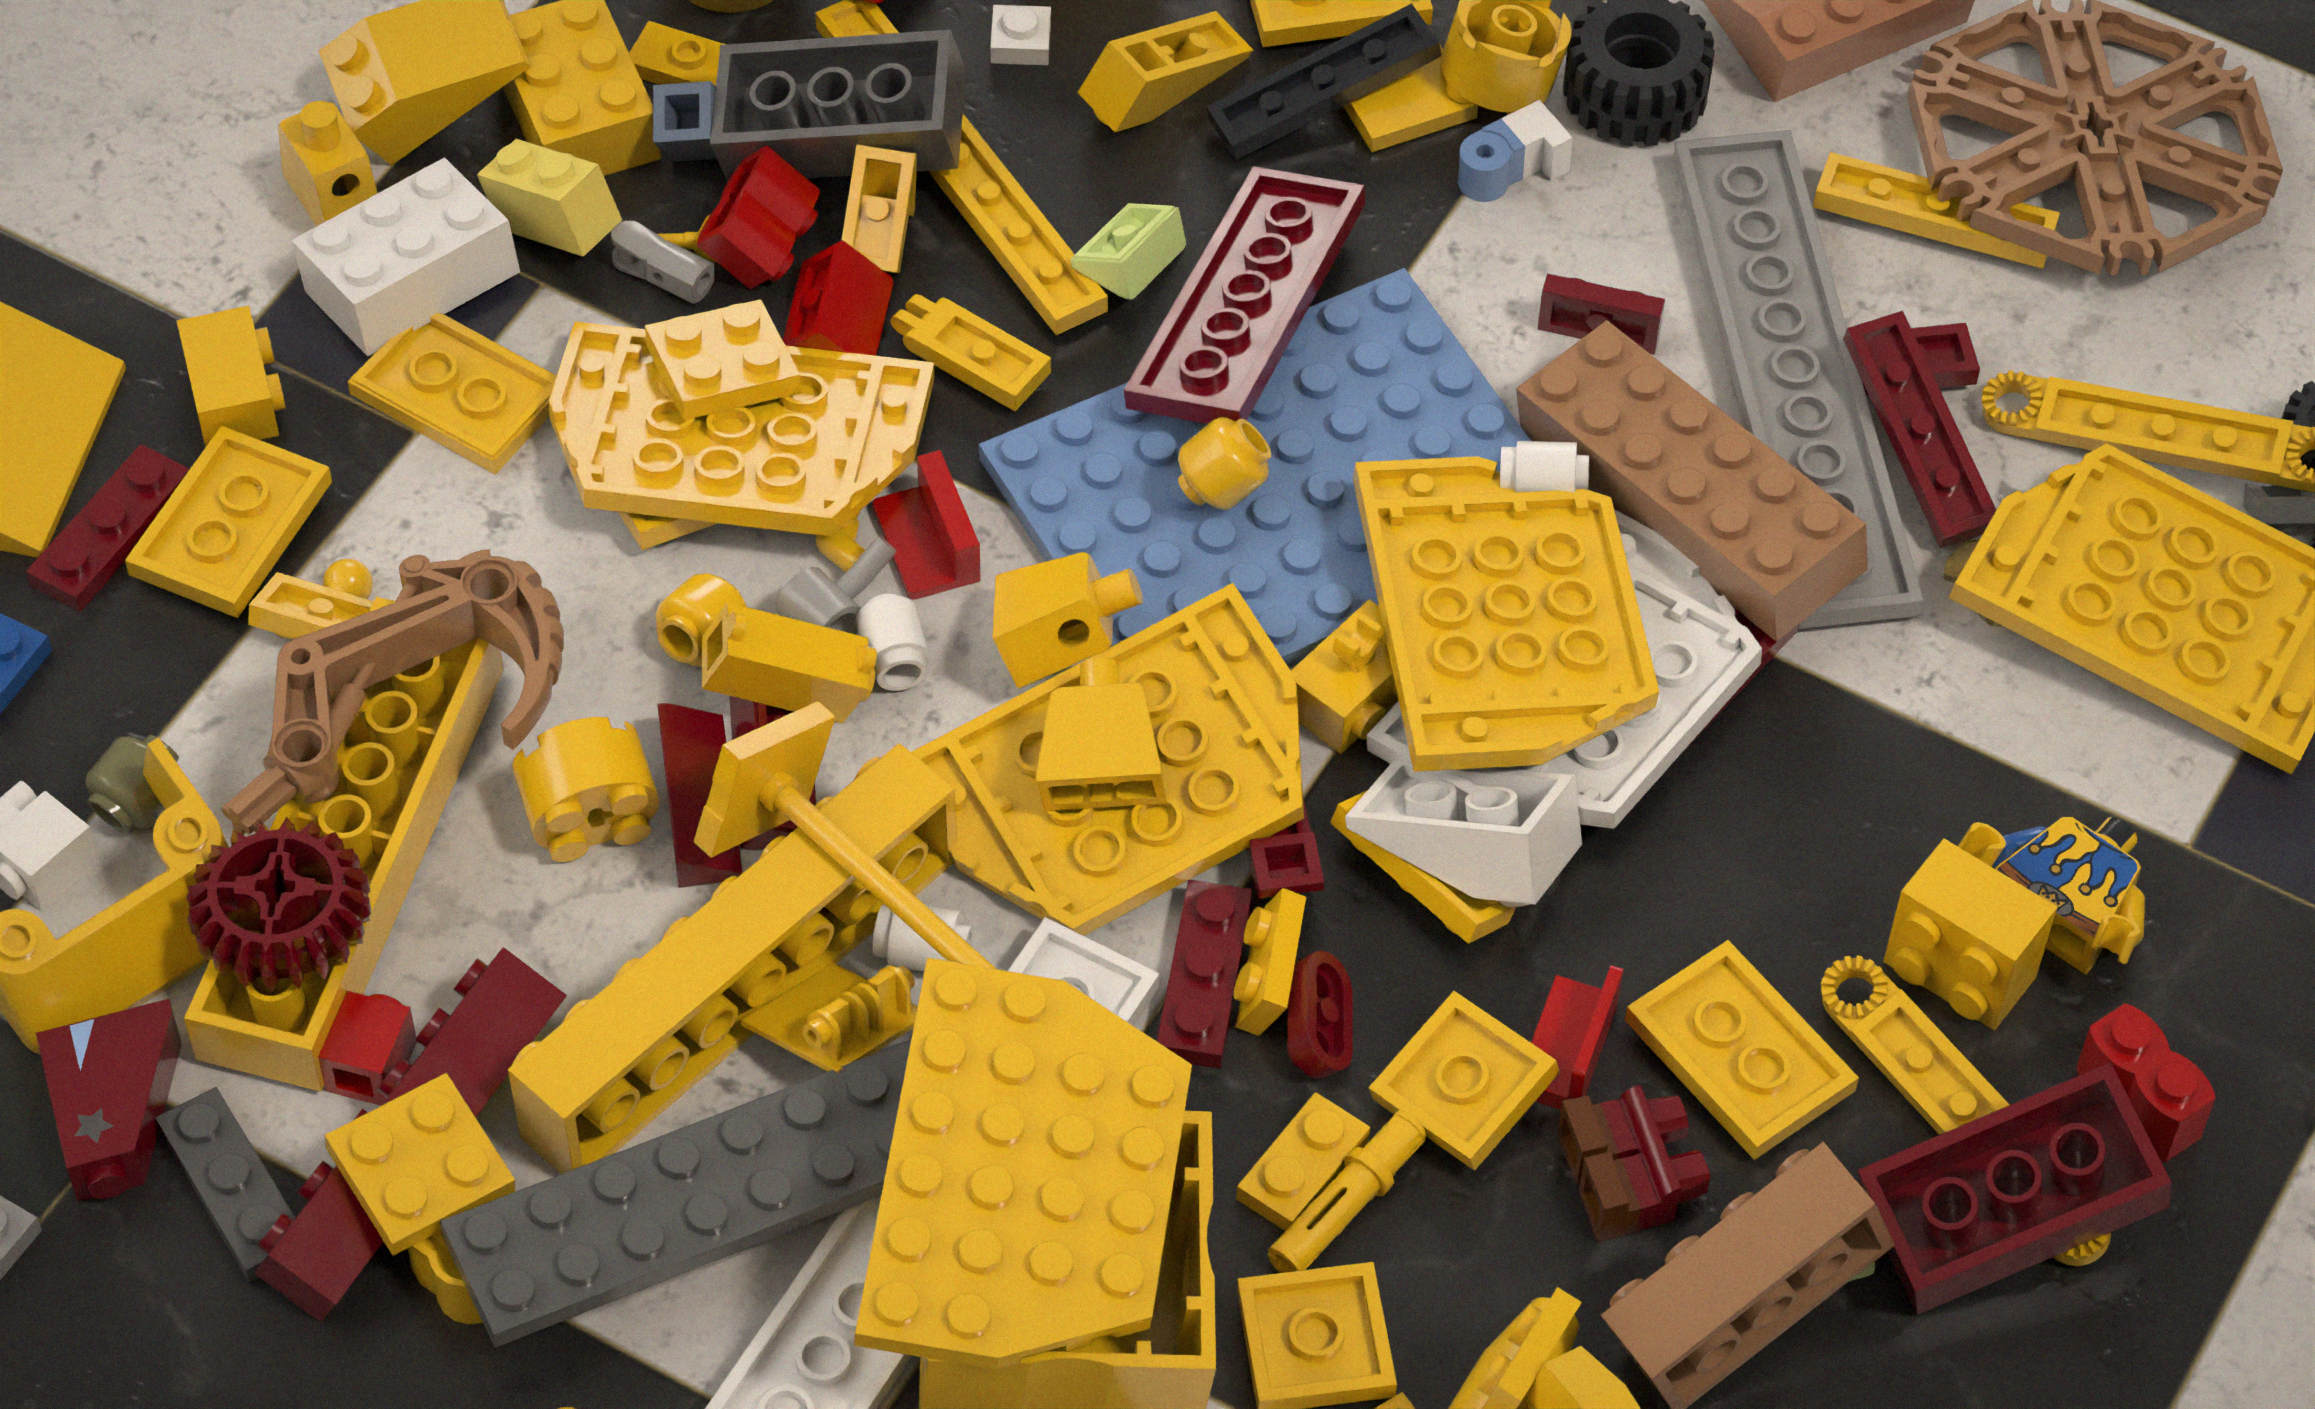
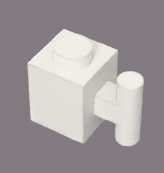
M19 781L0 797V888L15 900L23 896L43 912L99 864L100 859L91 828L88 824L48 792L44 791L37 797L25 782Z

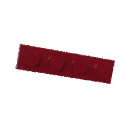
M1899 311L1847 328L1843 341L1939 547L1943 548L1983 535L1996 512L1995 505L1904 312Z

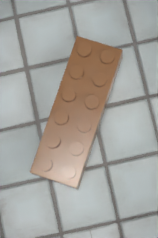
M1609 321L1603 322L1516 388L1520 426L1531 441L1577 442V455H1589L1588 489L1611 497L1615 510L1656 531L1699 567L1700 575L1710 583L1719 596L1724 595L1735 609L1776 642L1868 570L1865 522Z

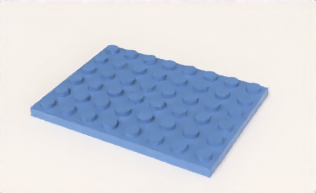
M1403 268L1308 308L1247 419L1261 433L1270 447L1271 458L1267 460L1269 465L1268 479L1231 509L1219 510L1208 503L1202 506L1196 505L1185 495L1178 483V477L1182 474L1178 462L1179 449L1208 424L1126 409L1124 389L1127 383L980 443L979 460L1045 561L1085 552L1091 555L1102 578L1128 568L1133 570L1141 588L1143 604L1113 614L1111 646L1234 583L1284 662L1290 668L1299 664L1366 601L1370 599L1379 606L1353 483L1355 462L1479 456L1498 462L1496 471L1500 472L1501 448L1517 447V441L1531 440L1410 274Z

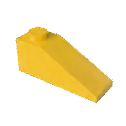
M1213 11L1109 41L1077 93L1094 110L1096 117L1101 122L1108 125L1114 132L1151 122L1248 59L1253 49L1217 11Z

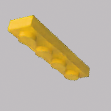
M1832 152L1829 153L1815 192L1813 208L2014 262L2044 268L2047 255L1970 228V220H1959L1957 213L1960 201L1963 198L1953 197L1947 201L1940 202L1937 199L1940 186L1931 192L1927 177ZM2022 202L2009 209L2011 215L2019 221H2030L2056 231L2060 212Z

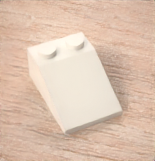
M1394 760L1345 816L1347 829L1473 898L1496 900L1508 907L1536 905L1582 845L1576 777L1572 774L1495 767L1441 770L1465 778L1475 785L1489 786L1469 793L1465 798L1464 807L1457 801V792L1454 785L1443 781H1432L1424 772H1413L1411 764Z

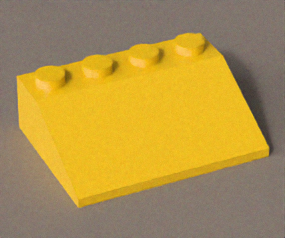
M0 302V551L38 558L48 547L125 373L126 366L123 360Z

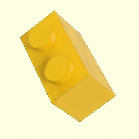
M250 306L176 320L205 447L221 425L258 440L279 436L274 411L286 409L278 373L266 375L264 365L275 363L267 327L255 329Z

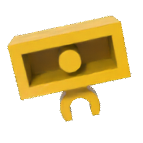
M1370 599L1291 670L1296 679L1299 724L1340 754L1358 738L1362 740L1367 739V734L1399 701L1380 608Z

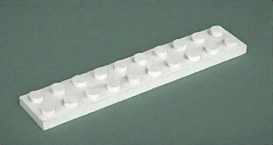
M1046 917L1008 970L1010 972L1066 981L1132 1026H1134L1158 990L1160 973ZM881 1196L841 1211L705 1409H877L912 1357L911 1355L854 1346L855 1330Z

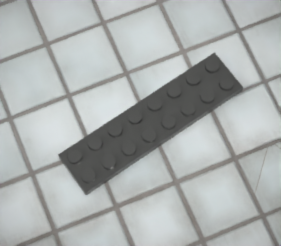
M911 1040L841 1066L844 1068L838 1074L834 1070L828 1071L441 1220L440 1226L443 1240L494 1347H499L881 1196Z

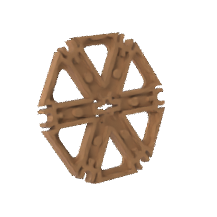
M2027 0L1932 44L1930 50L1925 52L1921 69L1914 71L1907 95L1931 192L1940 186L1937 196L1940 202L1947 201L1953 197L1963 198L1960 201L1957 213L1959 220H1970V228L2099 275L2101 274L2103 263L2110 275H2118L2122 258L2135 261L2141 275H2148L2153 258L2157 265L2158 274L2261 223L2262 217H2265L2271 197L2274 198L2283 168L2254 76L2244 81L2247 72L2246 67L2241 65L2233 70H2224L2222 67L2227 51L2223 47L2214 48V41L2097 0H2087L2085 10L2081 0H2070L2068 12L2056 11L2051 6V0H2041L2038 13L2033 6V0ZM2014 42L2027 43L2038 51L2047 86L1976 61V59ZM2101 42H2117L2160 57L2169 63L2115 89ZM2217 111L2225 113L2235 122L2245 156L2178 133L2172 129L2208 112ZM1951 114L1960 115L1974 122H1979L2016 136L1966 160L1951 159L1947 152L1940 118ZM2088 121H2089L2091 130H2090V129H2086V125H2087V122H2088ZM2097 136L2102 137L2100 146L2098 143ZM2073 177L2088 235L2081 239H2069L2061 236L2057 231L2030 221H2019L2011 215L2009 209ZM2142 182H2147L2189 197L2192 200L2208 204L2215 210L2217 216L2177 237L2166 238L2154 227Z

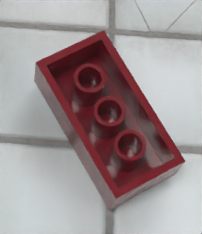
M2111 1062L1857 1170L1859 1185L1875 1202L1893 1239L1895 1246L1888 1250L1887 1253L1917 1315L2169 1208L2172 1185Z

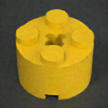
M1460 0L1440 60L1441 70L1447 81L1445 89L1449 97L1459 103H1474L1490 110L1505 112L1508 115L1538 100L1544 103L1552 92L1571 38V25L1564 12L1560 20L1549 9L1552 0Z
M587 717L569 721L538 735L537 740L540 747L529 756L525 757L523 748L516 754L512 763V770L534 840L541 847L549 850L553 861H574L585 855L589 850V846L614 840L618 845H632L644 840L651 834L652 829L649 821L656 814L660 800L638 732L632 724L624 721V729L612 728L609 717Z

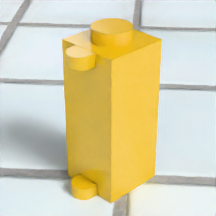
M727 602L702 636V689L794 712L819 701L836 716L835 722L844 723L860 702H865L872 692L875 682L874 666L877 659L876 648L869 647L867 637Z

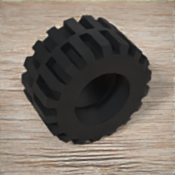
M1596 0L1587 6V13H1579L1574 20L1567 48L1563 81V96L1567 97L1566 106L1571 114H1579L1578 123L1586 130L1591 128L1597 129V137L1606 141H1609L1611 137L1621 140L1620 145L1633 146V142H1644L1645 147L1658 145L1660 138H1665L1669 142L1679 138L1681 129L1690 131L1697 124L1698 116H1703L1706 109L1715 54L1712 32L1705 30L1706 21L1700 14L1690 15V6L1682 1L1674 4L1668 0H1607L1605 3Z

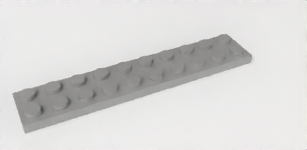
M1791 130L1675 141L1673 159L1745 429L1866 523L1868 570L1799 624L1798 629L1921 616L1924 598L1863 383L1843 341L1847 327Z

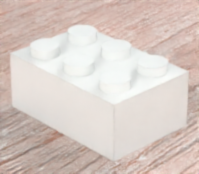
M445 157L291 240L305 292L367 356L375 353L390 338L413 326V331L431 322L430 316L436 313L446 314L520 273L509 220Z

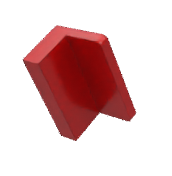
M844 240L803 261L783 337L784 344L786 346L876 356L893 287L892 277Z
M941 450L917 456L918 487L881 496L873 500V512L883 537L897 550L892 559L906 594L911 600L981 582L980 543Z
M1611 965L1602 989L1556 975L1531 1043L1557 1061L1560 1073L1535 1102L1561 1110L1563 1100L1586 1096L1617 1010L1623 968Z

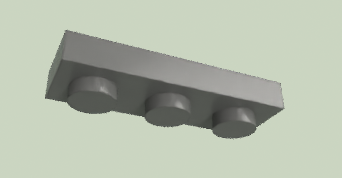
M214 1087L155 1118L161 1135L248 1282L251 1283L260 1278L254 1272L267 1256V1253L257 1245L282 1213H285L293 1220L295 1216L218 1088Z

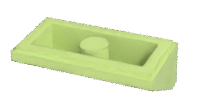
M1128 203L1070 259L1072 268L1116 295L1129 300L1134 299L1186 246L1179 207Z

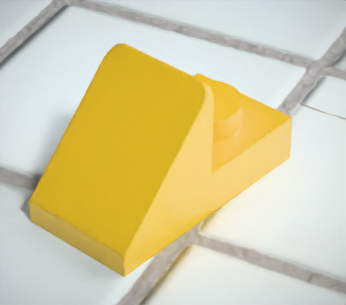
M857 144L842 240L881 268V270L900 274L908 217H914L917 154Z

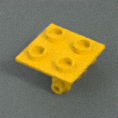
M832 963L741 1019V1026L826 1071L834 1070L838 1074L844 1068L841 1066L876 1053L914 1028L918 1006L911 1002V989L915 986V980L910 970L905 966H885L879 970L877 975L867 980L836 963Z

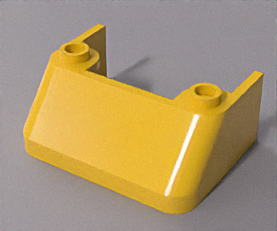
M159 737L147 744L143 775L154 794L166 809L156 820L153 830V845L156 853L168 870L57 940L45 923L32 912L22 909H10L0 912V1011L24 1045L39 1055L41 1054L36 1036L37 1032L141 1006L210 962V960H205V957L199 952L196 936L192 935L187 919L188 915H190L187 902L188 887L196 884L194 879L196 864L211 863L209 858L211 844L229 848L218 820Z

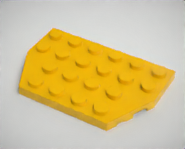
M574 321L549 398L550 421L585 508L833 536L915 461L934 383V362L786 346L801 375L800 394L683 420L646 346L645 329Z
M2107 443L2085 454L2081 462L2074 465L2067 464L2051 472L2047 481L2024 493L2018 490L2003 498L1949 594V599L2291 775L2300 762L2315 732V549Z
M1479 456L1355 462L1353 483L1413 772L1542 765L1656 707L1659 687L1611 497L1583 488L1575 489V492L1560 490L1515 492L1514 489L1500 488V472L1496 471L1498 462Z
M1234 583L1109 647L1107 650L1092 656L1108 657L1116 660L1119 664V683L1136 682L1143 685L1164 778L1167 803L1044 811L1036 782V771L1050 693L1058 687L1081 686V663L911 752L955 788L957 842L949 851L958 871L1039 919L1043 920L1046 917L1085 936L1249 848L1250 839L1270 837L1304 818L1296 679Z
M927 957L855 1330L854 1346L999 1370L1020 1364L1022 1357L1063 1346L1065 1351H1070L1091 1345L1096 1339L1103 1336L1118 1338L1150 1329L1192 1064L1066 981Z

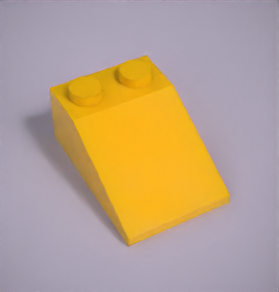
M420 0L365 17L318 50L343 116L360 142L391 166L531 67L503 0Z

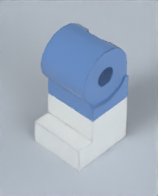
M1538 100L1483 127L1464 139L1460 146L1458 186L1461 192L1468 198L1478 202H1490L1502 197L1510 185L1537 172L1542 171L1552 181L1570 172L1573 137L1541 100Z

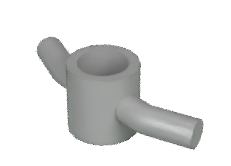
M878 535L852 567L835 582L819 567H810L802 570L783 587L778 595L775 604L776 612L788 618L856 634L858 630L855 618L861 607L853 599L873 581L897 550Z

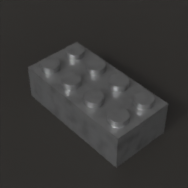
M951 30L720 45L710 145L727 182L745 157L766 145L805 178L852 176L857 144L917 154L916 172L958 169L966 68Z

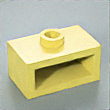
M515 139L511 144L503 147L496 157L477 174L487 199L509 220L511 233L576 255L585 256L622 221L599 164L577 158L569 153L557 152Z

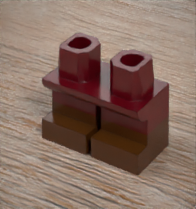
M1641 1085L1626 1090L1617 1100L1592 1104L1588 1095L1562 1101L1557 1136L1576 1186L1580 1185L1579 1193L1598 1243L1675 1220L1678 1203L1691 1200L1708 1192L1711 1177L1702 1152L1694 1150L1669 1157L1664 1145L1687 1139L1689 1124L1680 1096L1646 1100Z

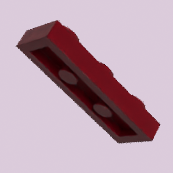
M140 444L26 570L30 586L81 612L125 563V559L190 469Z
M1188 880L1157 1042L1192 1065L1217 1069L1222 1067L1234 1002V987L1239 975L1244 948V931L1252 906L1253 889Z

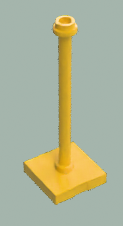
M819 701L722 745L712 778L713 784L707 804L703 808L694 838V843L712 858L791 820L947 961L997 969L809 801L836 718Z

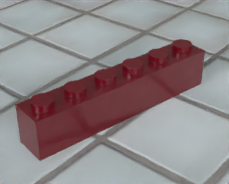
M502 947L489 965L477 958L453 989L463 997L453 1012L449 1015L439 1007L415 1038L417 1042L425 1047L415 1062L411 1065L403 1058H400L376 1089L386 1097L382 1105L447 1073L476 1118L507 1077L508 1069L512 1066L516 1056L525 1046L534 1041L567 995L504 947ZM362 1108L353 1120L367 1114L368 1112ZM322 1160L298 1191V1194L308 1202L293 1220L285 1213H282L257 1245L267 1253V1256L254 1272L319 1322L334 1308L383 1243L382 1237L337 1165L333 1168L324 1160Z

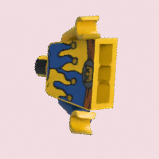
M2062 817L2048 828L2037 826L2001 835L1996 829L1987 824L1977 822L1970 826L1959 843V848L2057 906L2045 948L2085 975L2090 971L2103 948L2118 954V962L2127 964L2133 948L2144 937L2145 896L2136 887L2142 867L2135 858L2128 854L2137 844V836L2132 827L2125 821L2116 817H2109L2094 832L2073 817Z

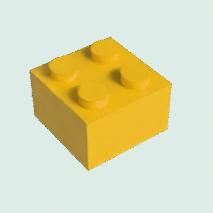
M1943 839L1900 893L1883 962L1892 967L1906 982L1913 985H1921L1949 1002L1951 1007L1961 1016L1971 1020H1978L1995 1031L2037 976L2057 906L1948 840Z

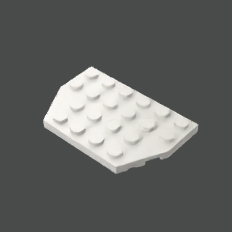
M1615 509L1659 687L1656 707L1542 765L1495 767L1575 775L1580 824L1612 829L1621 822L1760 666L1762 654L1761 646L1749 629L1736 620L1735 610L1724 595L1718 596L1710 583L1700 575V569L1694 562L1656 531ZM1398 701L1367 734V751L1390 764L1397 760L1412 765ZM1441 770L1423 771L1432 781H1443L1454 785L1457 792V801L1464 807L1465 798L1469 793L1477 789L1489 787L1475 785L1465 778Z

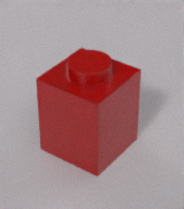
M347 991L318 1055L325 1091L381 1106L386 1097L376 1089L400 1058L409 1062L417 1044L411 1008L388 995L372 994L366 996Z

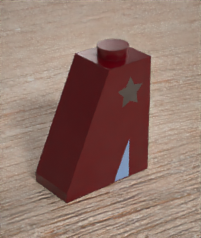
M170 999L36 1033L65 1164L78 1202L90 1198H112L122 1194L128 1188L143 1185L146 1182L159 1133L155 1117L164 1113L182 1045Z

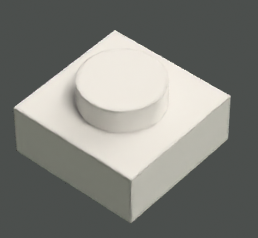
M993 5L990 47L991 63L1049 65L1051 7Z

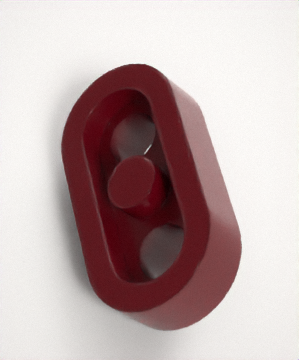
M1322 950L1295 961L1288 1000V1054L1297 1068L1315 1079H1324L1347 1068L1353 1053V993L1351 981L1341 962L1331 953Z

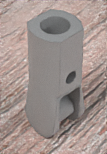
M623 221L611 230V241L616 246L612 251V263L619 271L647 279V281L691 303H698L709 292L714 283V263L670 241H665L661 236L639 222Z

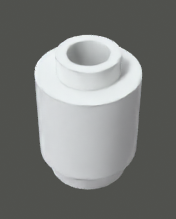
M1517 441V447L1501 448L1500 488L1514 489L1515 492L1553 490L1575 492V489L1582 488L1588 490L1589 455H1577V442Z
M890 593L881 594L870 599L857 613L855 622L859 636L867 637L869 647L876 648L877 659L874 666L875 679H877L880 687L891 691H900L916 686L925 678L927 674L926 666L930 660L916 604L909 598Z
M883 904L880 907L873 935L872 948L875 957L887 958L888 965L895 967L905 966L908 969L925 971L927 957L946 960L887 906ZM926 905L972 946L973 926L964 925L962 911Z

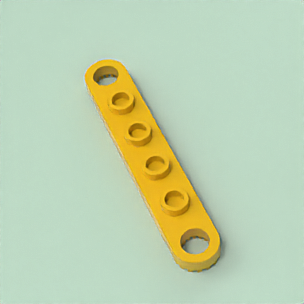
M2008 370L2007 374H2002V372L1996 374V378L1989 379L1987 386H1984L1982 390L1983 417L1992 429L2003 434L2092 451L2107 443L2139 460L2315 492L2314 469L2310 468V470H2307V466L2305 464L2302 466L2300 459L2304 453L2315 449V427L2293 424L2294 421L2058 377L2049 376V379L2025 375V372L2022 371L2014 373V370ZM2007 393H2019L2029 400V406L2025 407V411L2019 410V414L2011 412V415H2008L2007 411L2002 413L2001 409L1996 407V401Z
M1858 955L1857 958L1846 956L1844 960L1833 962V966L1828 967L1824 972L1825 975L1821 981V995L1826 1012L1939 1135L2009 1106V1103L1906 993L1887 977L1881 967L1875 965L1874 961L1863 959L1862 956ZM1850 978H1861L1868 981L1874 989L1873 994L1869 997V1001L1865 1000L1863 1005L1857 1003L1853 1007L1850 1003L1845 1005V1002L1839 1001L1838 996L1835 995L1839 985ZM2111 1233L2053 1258L2071 1266L2090 1264L2105 1253L2110 1243Z

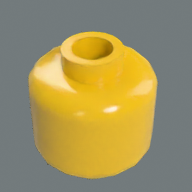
M1226 417L1217 418L1206 425L1179 449L1178 462L1182 474L1178 477V483L1185 495L1196 505L1202 506L1208 503L1219 510L1231 509L1268 479L1269 465L1267 460L1271 458L1270 447L1261 433L1247 420L1241 418L1235 422Z
M709 573L695 574L684 581L660 602L655 614L657 636L663 650L676 661L695 667H702V636L727 602L747 607L740 591L725 579Z

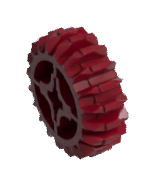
M287 816L278 830H269L259 819L255 829L256 834L245 837L233 829L230 838L232 846L230 848L211 844V852L209 854L211 863L196 864V872L194 874L196 884L188 887L187 902L190 915H188L187 919L191 934L196 936L199 952L205 957V960L213 959L215 969L220 972L222 977L236 972L238 981L245 988L258 977H262L264 986L271 992H273L280 979L290 978L292 984L300 990L304 974L313 971L326 980L329 971V960L347 964L348 956L350 955L349 944H363V936L365 934L363 923L370 921L369 916L372 910L368 893H370L367 874L363 873V869H361L359 857L354 853L353 848L344 849L343 841L336 832L322 837L321 830L314 821L310 822L299 832L295 830L294 824ZM236 924H242L243 929L237 926ZM247 930L259 931L262 934L253 933Z

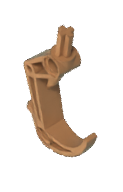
M490 549L470 553L459 560L430 562L424 555H413L404 559L399 566L402 590L395 603L295 638L284 644L279 650L277 658L272 737L267 755L263 758L266 770L222 807L223 814L232 821L234 829L242 835L245 833L250 835L255 831L259 819L264 823L289 800L297 803L311 804L320 802L330 796L337 788L339 781L337 751L366 698L363 690L476 638L487 641L505 652L518 664L525 676L523 690L515 708L501 723L504 745L514 750L528 736L546 710L552 696V686L557 683L562 667L564 629L559 622L560 611L552 592L542 587L539 573L524 561H513L505 557L491 556Z

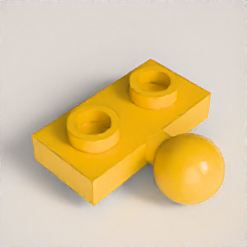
M351 558L340 559L332 563L324 573L322 585L276 572L249 604L248 625L273 632L283 638L295 639L368 613L374 602L368 600L373 588L372 575L362 562Z

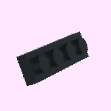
M1411 3L1207 106L1209 121L1235 160L1442 57L1440 43Z

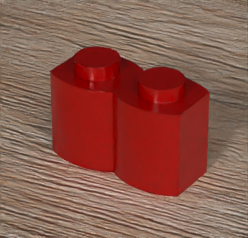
M766 145L745 157L738 165L724 188L719 204L704 224L696 245L749 289L767 280L774 283L787 272L793 263L794 255L790 251L795 239L804 235L817 218L818 212L814 209L820 189Z
M2124 1003L2089 1027L2076 1067L2078 1076L2111 1062L2161 1161L2167 1162L2200 1140L2216 1099L2212 1085L2205 1074L2186 1057L2171 1051L2160 1027L2147 1014L2134 1006Z

